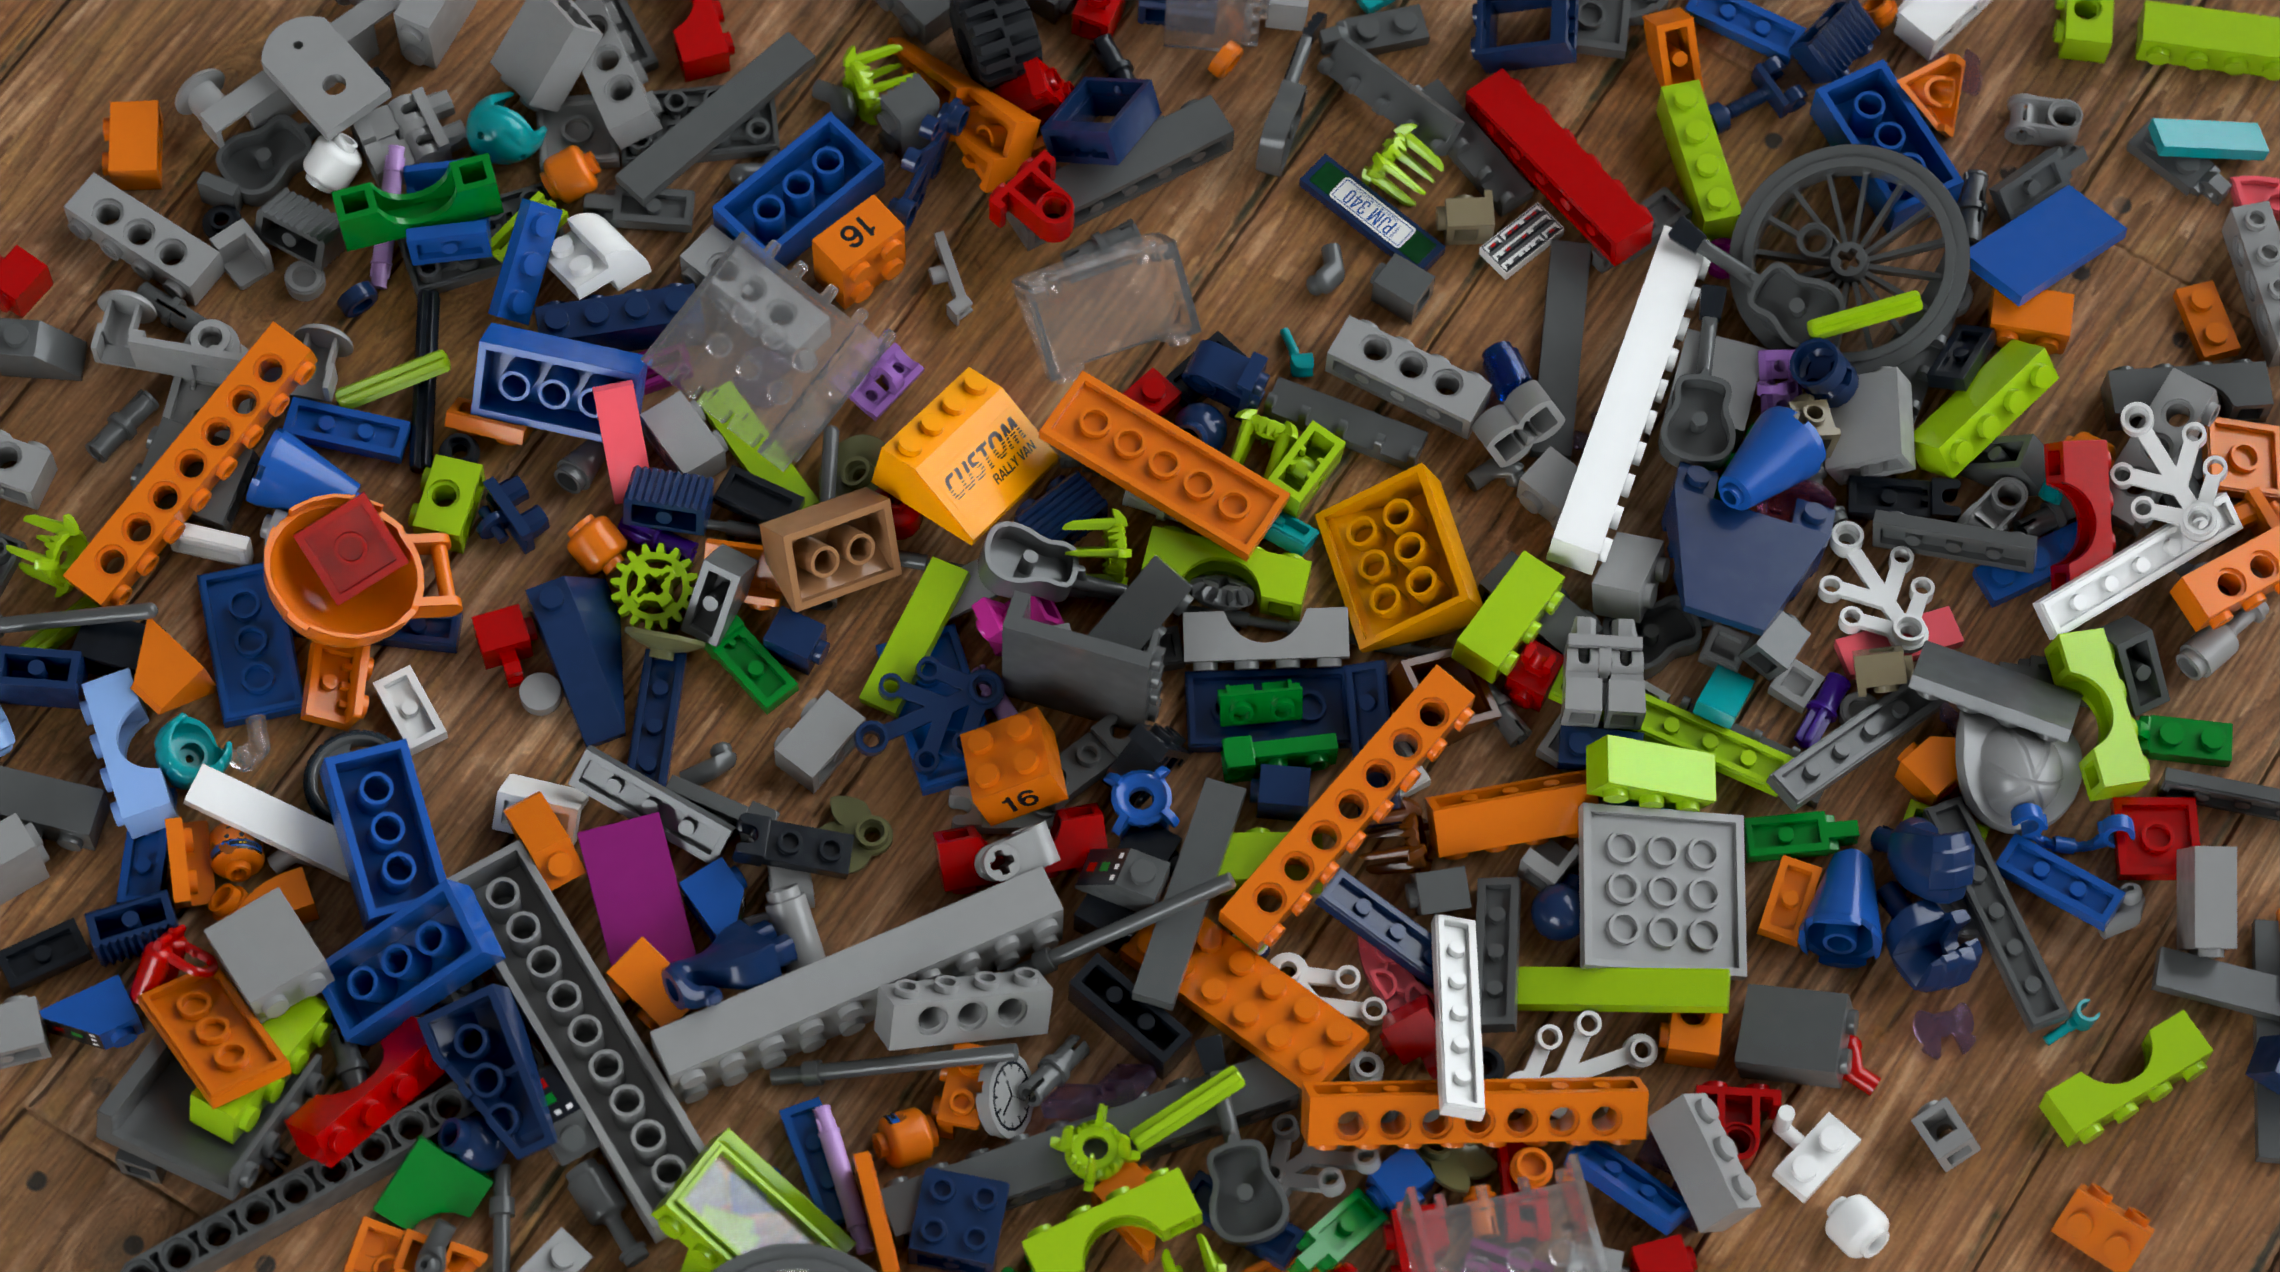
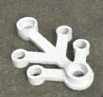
M2142 402L2128 404L2121 412L2122 428L2127 435L2138 437L2161 475L2134 469L2130 464L2120 462L2111 468V483L2114 487L2121 490L2135 486L2173 495L2181 507L2176 508L2155 504L2150 497L2139 496L2131 504V514L2137 522L2147 523L2151 520L2166 522L2180 526L2183 535L2191 541L2206 542L2211 540L2218 534L2221 527V517L2218 510L2214 507V502L2219 484L2228 474L2226 460L2221 456L2213 455L2204 461L2203 475L2205 479L2198 500H2196L2188 486L2198 450L2204 446L2207 440L2205 427L2198 422H2190L2182 429L2183 445L2177 466H2175L2152 429L2154 426L2152 409ZM2134 417H2142L2146 422L2142 427L2134 428L2130 425V421ZM2191 430H2198L2202 433V437L2198 441H2190L2187 438V434ZM2211 464H2220L2223 467L2222 472L2218 475L2210 474L2207 469ZM2120 470H2126L2130 473V478L2124 482L2118 481L2115 478L2116 473ZM2140 504H2148L2151 507V511L2146 515H2140L2136 512V508ZM2203 517L2207 519L2208 525L2203 529H2197L2192 524L2194 519Z
M1851 521L1837 523L1832 529L1829 542L1830 547L1837 556L1847 558L1866 588L1843 582L1837 576L1827 575L1820 580L1818 588L1819 598L1826 603H1836L1840 599L1879 609L1882 610L1887 618L1883 619L1863 614V611L1858 607L1847 606L1841 610L1838 620V626L1841 631L1847 634H1856L1860 630H1865L1885 636L1892 646L1902 645L1904 653H1915L1922 650L1925 641H1928L1929 631L1922 616L1926 604L1933 599L1935 591L1933 581L1927 577H1917L1911 582L1909 589L1911 601L1907 612L1904 613L1897 603V598L1905 573L1912 569L1914 561L1912 550L1905 546H1897L1891 550L1888 560L1890 569L1884 583L1861 549L1864 539L1862 528ZM1842 541H1846V542H1849L1850 545H1848V544H1843V543H1841V542H1842ZM1902 557L1906 559L1907 562L1900 563L1896 561L1895 558ZM1831 586L1834 587L1837 591L1829 592L1825 589V587ZM1924 588L1928 593L1922 594L1917 592L1916 589ZM1852 617L1858 622L1850 623L1845 618ZM1907 633L1912 635L1913 637H1906L1902 634Z
M1290 952L1278 954L1270 961L1271 964L1280 970L1283 967H1292L1296 974L1291 978L1315 995L1317 994L1310 985L1336 987L1341 993L1351 994L1358 989L1360 984V972L1351 965H1344L1337 971L1308 967L1301 956ZM1349 974L1354 977L1355 982L1351 985H1346L1341 982L1340 977ZM1319 997L1349 1019L1363 1020L1371 1026L1381 1024L1383 1016L1387 1013L1386 1003L1378 997H1369L1364 1002ZM1370 1006H1376L1382 1013L1379 1016L1373 1017L1366 1012V1009ZM1362 1049L1350 1061L1349 1077L1351 1081L1382 1080L1384 1064L1375 1053L1364 1052ZM1363 1062H1370L1374 1065L1375 1070L1365 1073L1360 1069L1359 1065Z
M1588 1010L1580 1013L1575 1018L1574 1033L1555 1072L1540 1077L1550 1050L1559 1047L1563 1039L1562 1032L1556 1025L1547 1024L1536 1031V1044L1524 1070L1516 1071L1506 1079L1593 1077L1624 1065H1629L1635 1069H1642L1651 1065L1656 1060L1658 1047L1655 1040L1649 1035L1635 1034L1624 1041L1621 1049L1579 1063L1591 1036L1597 1034L1602 1027L1601 1017L1596 1012ZM1584 1016L1591 1017L1595 1023L1594 1029L1591 1032L1585 1031L1581 1026V1020ZM1544 1030H1550L1554 1033L1556 1039L1553 1045H1547L1543 1042L1542 1033ZM1637 1043H1644L1647 1046L1648 1055L1646 1058H1640L1636 1055L1635 1046ZM1602 1107L1604 1108V1111L1607 1113L1609 1107ZM1518 1108L1513 1111L1517 1113H1524L1525 1109ZM1558 1108L1553 1111L1551 1116L1559 1119L1566 1113L1567 1108Z

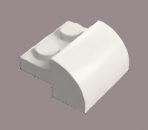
M580 213L567 218L571 231L554 239L546 265L579 300L607 283H610L617 291H620L652 271L646 258L605 218L594 213Z

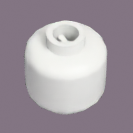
M344 133L338 134L330 141H327L323 135H320L304 158L303 167L307 173L305 176L307 181L318 190L329 194L332 191L348 188L361 168L363 161L356 149L358 146L357 142Z
M1855 1194L1848 1198L1841 1196L1829 1206L1825 1232L1847 1256L1851 1258H1871L1878 1254L1887 1244L1890 1236L1888 1232L1889 1220L1868 1197L1861 1194Z

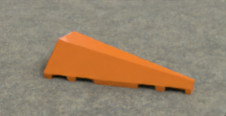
M889 37L887 45L899 44L903 47L902 51L894 53L905 67L902 74L906 75L913 72L919 74L939 97L940 109L945 102L951 103L955 97L962 99L963 105L970 107V114L962 133L959 136L951 134L949 141L956 142L964 154L961 161L965 167L974 169L981 179L980 189L985 193H992L999 184L1006 181L1025 160L1031 157L1041 121L903 37Z

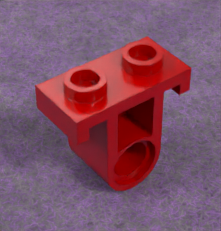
M1035 57L1023 63L1026 71L1025 74L999 86L993 92L1040 120V126H1042L1075 87L1071 81H1064L1053 66L1049 68L1038 57Z
M1044 149L1034 159L1030 157L1025 160L1019 167L1015 177L1007 184L1004 182L999 184L990 194L989 220L1001 229L1006 224V213L1009 211L1046 242L1058 243L1069 238L1074 228L1075 206L1071 196L1053 181L1056 179V159ZM1056 213L1062 217L1053 219L1047 217V215Z
M1707 1081L1702 1085H1696L1693 1093H1707L1709 1099L1715 1103L1719 1111V1120L1727 1136L1731 1140L1739 1141L1745 1147L1746 1151L1738 1153L1737 1157L1744 1171L1747 1170L1753 1163L1759 1148L1760 1111H1767V1119L1775 1120L1777 1112L1782 1106V1090L1770 1089L1769 1085L1762 1083L1748 1084L1745 1088L1728 1087V1084L1722 1081Z

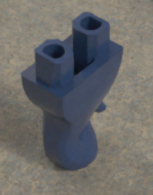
M738 920L723 929L713 943L703 952L690 958L672 962L666 966L661 973L662 983L666 994L676 1008L683 1010L685 1008L699 1009L706 1006L710 1007L719 1004L723 999V994L718 988L752 989L782 976L780 968L797 961L798 957L793 939L785 933L777 937L776 930L768 921L763 920L749 926L743 921Z

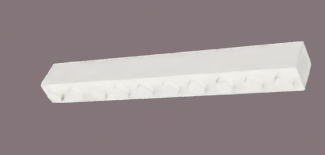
M1664 225L1546 556V560L1589 575L1593 574L1597 560L1606 562L1613 539L1607 538L1606 534L1609 528L1617 531L1625 508L1617 505L1619 497L1628 498L1636 476L1628 473L1631 464L1640 465L1647 443L1640 441L1642 432L1648 435L1651 434L1658 412L1651 410L1653 401L1660 404L1662 402L1669 382L1662 379L1663 372L1666 370L1672 373L1680 351L1673 348L1674 341L1676 339L1683 342L1691 320L1683 317L1686 309L1694 311L1701 288L1694 286L1696 278L1704 281L1711 263L1710 260L1698 252L1695 255L1671 241L1668 233L1672 227Z

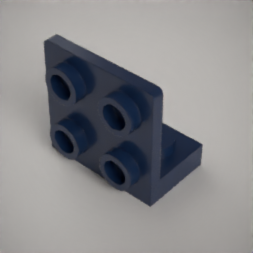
M930 1167L926 1168L908 1246L909 1264L949 1272H995L997 1248L1010 1190L1009 1183Z

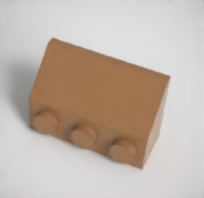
M867 487L759 524L766 564L790 608L796 613L902 575L890 499Z

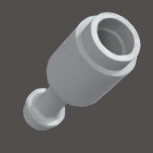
M2263 602L2249 612H2245L2242 607V610L2232 620L2220 628L2213 630L2209 625L2198 631L2180 647V653L2176 656V662L2180 670L2187 677L2196 681L2202 677L2208 678L2238 651L2239 641L2237 635L2253 621L2261 623L2265 620L2266 615L2270 611L2268 604Z

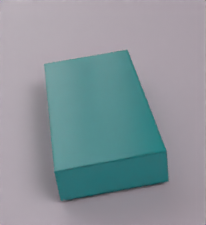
M1717 664L1700 694L1692 713L1722 727L1731 729L1751 693L1755 681Z

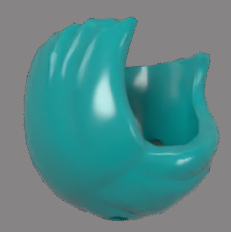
M511 91L491 94L481 99L471 109L466 123L467 140L476 155L489 153L491 163L497 165H509L531 157L543 144L548 130L546 127L541 126L538 130L533 131L521 115L507 107H503L510 97L515 96Z
M183 712L162 726L154 741V748L156 750L154 756L157 768L161 769L165 779L172 786L181 790L189 791L202 764L224 773L230 765L233 754L230 741L226 742L224 749L218 747L211 730L203 722L188 717ZM185 758H190L192 762H187Z

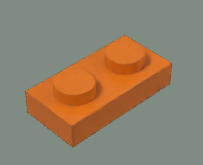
M2213 280L2176 289L2173 299L2199 362H2212L2238 355L2241 346Z
M458 397L447 410L444 425L445 427L457 429L459 433L468 436L482 435L494 438L498 443L508 446L523 445L534 430V428L472 415L470 414L472 400Z
M1786 855L1782 856L1757 931L1758 935L1797 947L1799 927L1814 897L1823 868Z

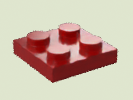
M365 491L293 534L294 539L337 606L409 562Z
M2196 797L2112 798L2110 802L2111 815L2124 814L2132 818L2136 834L2135 840H2132L2125 831L2113 832L2116 844L2114 853L2117 881L2177 880V850L2201 846Z

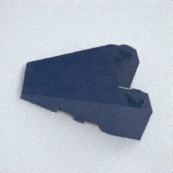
M1680 461L1666 498L1661 524L1663 531L1667 532L1669 538V545L1667 547L1669 557L1674 558L1675 562L1674 578L1682 611L1762 636L1783 612L1788 601L1799 593L1804 582L1817 571L1832 534L1836 510L1799 498L1796 499L1788 522L1749 509L1737 510L1727 506L1723 501L1714 499L1719 473Z

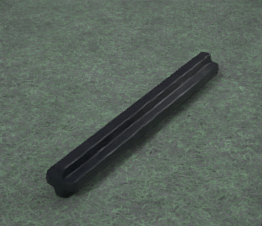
M421 290L418 293L415 359L438 350L440 297L436 290ZM436 377L413 385L409 466L411 472L415 474H423L426 467H432Z

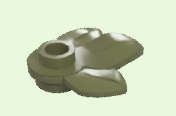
M834 796L830 798V807L835 821L829 822L819 829L854 835L849 874L856 873L866 867L872 856L881 855L890 848L893 842L892 827L884 818L872 815L867 804L858 798L849 796ZM874 832L880 838L876 842H868L865 836L868 833Z
M1465 1143L1461 1148H1446L1439 1144H1423L1421 1148L1414 1149L1426 1165L1430 1167L1436 1176L1435 1180L1441 1186L1455 1192H1468L1470 1180L1483 1179L1495 1172L1498 1167V1163L1489 1154L1475 1145L1476 1143Z

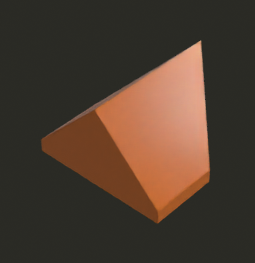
M1952 53L1897 80L1898 84L1933 127L1948 138H1953L1966 64V61L1958 54Z
M147 619L134 682L130 689L158 715L213 694L217 686L206 669L153 619Z

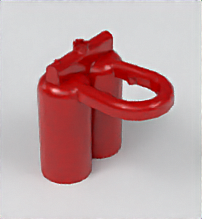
M180 924L176 928H169L160 938L145 946L129 992V998L139 1005L138 995L178 978L180 970L196 977H212L218 971V961L207 951L188 942L184 936L186 931L184 924ZM186 953L190 954L193 958L202 960L209 967H197L184 960Z

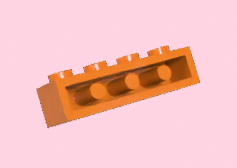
M1586 769L1426 797L1425 804L1430 829V844L1439 858L1444 857L1448 860L1465 858L1469 852L1481 850L1492 853L1507 850L1509 845L1520 843L1541 845L1547 843L1549 838L1564 835L1569 838H1579L1578 807L1582 803L1599 804L1598 796L1587 794Z

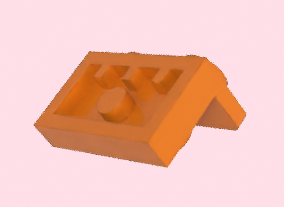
M182 817L165 819L174 909L209 905L210 898L216 890L214 872L210 865L208 822L203 820L183 823Z

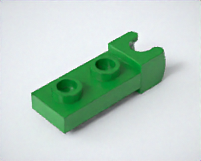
M738 615L735 616L719 646L715 647L706 643V647L703 648L713 660L716 659L766 715L799 691L798 683L744 626V622Z
M1336 733L1252 742V736L1247 735L1222 739L1223 751L1220 752L1224 782L1237 783L1251 781L1255 773H1260L1261 764L1311 768V771L1324 770L1330 765L1336 764L1338 742Z

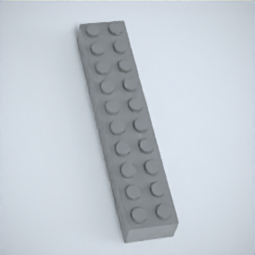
M519 839L446 879L471 886L506 957L491 967L502 986L510 988L525 1026L548 1064H554L578 1102L600 1144L599 1150L653 1241L657 1244L669 1236L660 1229L658 1221L651 1213L704 1149L705 1145ZM715 1162L712 1163L683 1199L700 1216L704 1205L719 1209L731 1202L729 1185Z
M1040 866L721 1001L717 1005L707 1007L650 1031L656 1065L679 1103L683 1101L685 1103L699 1101L713 1088L723 1084L729 1087L744 1081L748 1077V1073L760 1068L765 1070L776 1068L782 1065L788 1056L803 1051V1053L816 1051L826 1044V1040L840 1034L842 1036H850L858 1033L865 1027L866 1023L875 1020L879 985L892 984L902 979L921 981L935 979L942 975L953 977L970 976L995 968L997 970H1005L1020 961V957L1034 951L1037 952L1046 947L1052 950L1058 945V941L1063 940L1064 909L1043 866Z

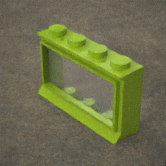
M730 1128L725 1129L708 1142L651 1213L658 1221L660 1229L667 1236L680 1240L691 1250V1255L697 1263L712 1270L744 1252L773 1244L808 1243L829 1247L847 1254L857 1243ZM781 1270V1271H776V1272H808V1271H807V1270Z

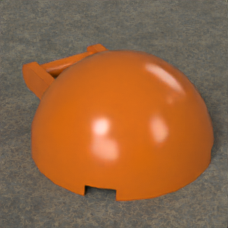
M334 493L307 499L292 506L288 510V515L276 527L273 526L269 532L263 560L264 582L269 598L283 620L297 633L313 642L334 648L351 649L368 646L395 634L410 619L452 617L463 611L461 598L455 594L448 550L451 549L450 536L446 533L406 534L399 522L382 511L384 508L383 504L370 500L409 562L337 606L294 539L293 534L356 495ZM419 555H432L439 596L423 597L424 568Z

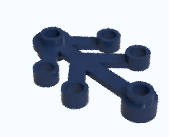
M955 97L951 103L945 102L937 118L927 114L921 123L918 135L932 142L921 150L909 146L904 154L901 168L915 175L903 197L900 199L893 197L887 208L905 226V232L911 227L917 210L922 205L929 179H935L941 169L950 135L959 136L967 123L970 107L963 105L962 99Z
M934 657L922 658L915 669L917 679L924 684H931L937 680L960 690L947 697L907 683L895 673L885 674L878 684V692L882 698L890 701L900 698L922 706V708L884 725L874 720L862 723L858 727L854 738L857 750L865 756H877L885 750L888 741L931 723L923 747L916 752L913 759V765L917 772L924 775L931 774L939 764L938 752L952 713L969 706L962 730L957 732L951 741L952 752L957 757L964 758L963 750H960L956 744V741L961 738L960 734L979 728L985 710L995 708L1004 696L1005 687L1003 680L994 671L978 669L968 675L941 665ZM931 664L934 666L936 674L930 677L923 675L921 666ZM888 680L896 682L898 691L888 693L883 687L884 682ZM980 684H985L990 688L991 694L987 697H981L977 694L976 687ZM867 734H873L878 738L879 743L874 747H869L864 743L863 737ZM924 754L930 755L934 760V764L931 767H923L919 763V757Z

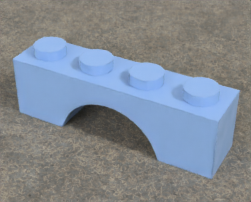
M126 668L81 684L86 700L79 702L86 724L88 726L93 724L96 734L89 736L97 759L104 758L106 767L99 769L106 791L108 793L114 791L116 801L110 803L114 820L118 827L125 825L132 839L165 828V819L176 818L179 815L170 787L161 769L140 767L127 760V751L132 738L149 722V717L144 701L130 689L134 682V676L130 668Z

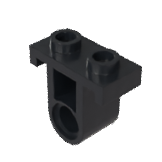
M1138 723L1128 735L1132 740L1109 767L1104 777L1109 772L1120 776L1130 771L1141 769L1155 772L1162 765L1172 771L1176 765L1182 767L1191 756V753L1182 746L1186 740L1170 726L1166 725L1163 728L1157 723L1153 726ZM1102 781L1106 786H1108L1112 790L1111 785ZM1137 791L1130 796L1129 802L1138 809L1151 795L1145 791Z

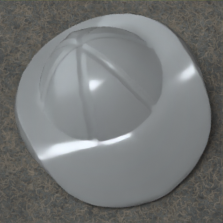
M1960 710L1955 738V759L1959 789L1969 811L1989 828L2003 833H2017L2019 835H2022L2021 825L2019 823L2016 826H2012L2010 814L2012 809L2018 805L2032 803L2040 806L2043 813L2047 816L2048 826L2061 818L2074 802L2082 780L2078 764L2082 760V752L2074 735L2070 734L2068 742L2059 740L2057 742H2049L2039 738L2034 731L2022 727H2005L1999 724L1994 717L1982 713L1968 714Z

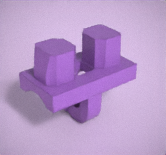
M894 342L846 391L845 395L866 415L876 421L924 372L925 368L908 357L901 347ZM881 375L882 382L889 387L887 392L875 382Z
M1762 349L1758 351L1760 382H1757L1756 385L1757 395L1760 396L1761 414L1771 407H1786L1788 402L1802 395V387L1793 379L1790 372V359L1796 349ZM1775 379H1788L1775 384Z

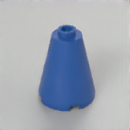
M1775 406L1766 409L1757 418L1718 481V490L1722 501L1731 508L1742 511L1747 510L1815 476L1821 469V463L1826 459L1824 443L1816 428L1809 421L1803 425L1793 417L1798 412L1791 408Z
M278 427L261 456L256 478L253 477L245 501L257 506L288 511L292 506L315 496L334 493L358 495L360 494L361 484L290 432Z
M1845 849L1832 856L1799 927L1798 944L1801 950L1807 956L1809 950L1819 955L1818 962L1826 966L1859 968L1866 965L1868 958L1875 956L1876 960L1880 956L1883 938L1873 862L1867 855L1857 849Z

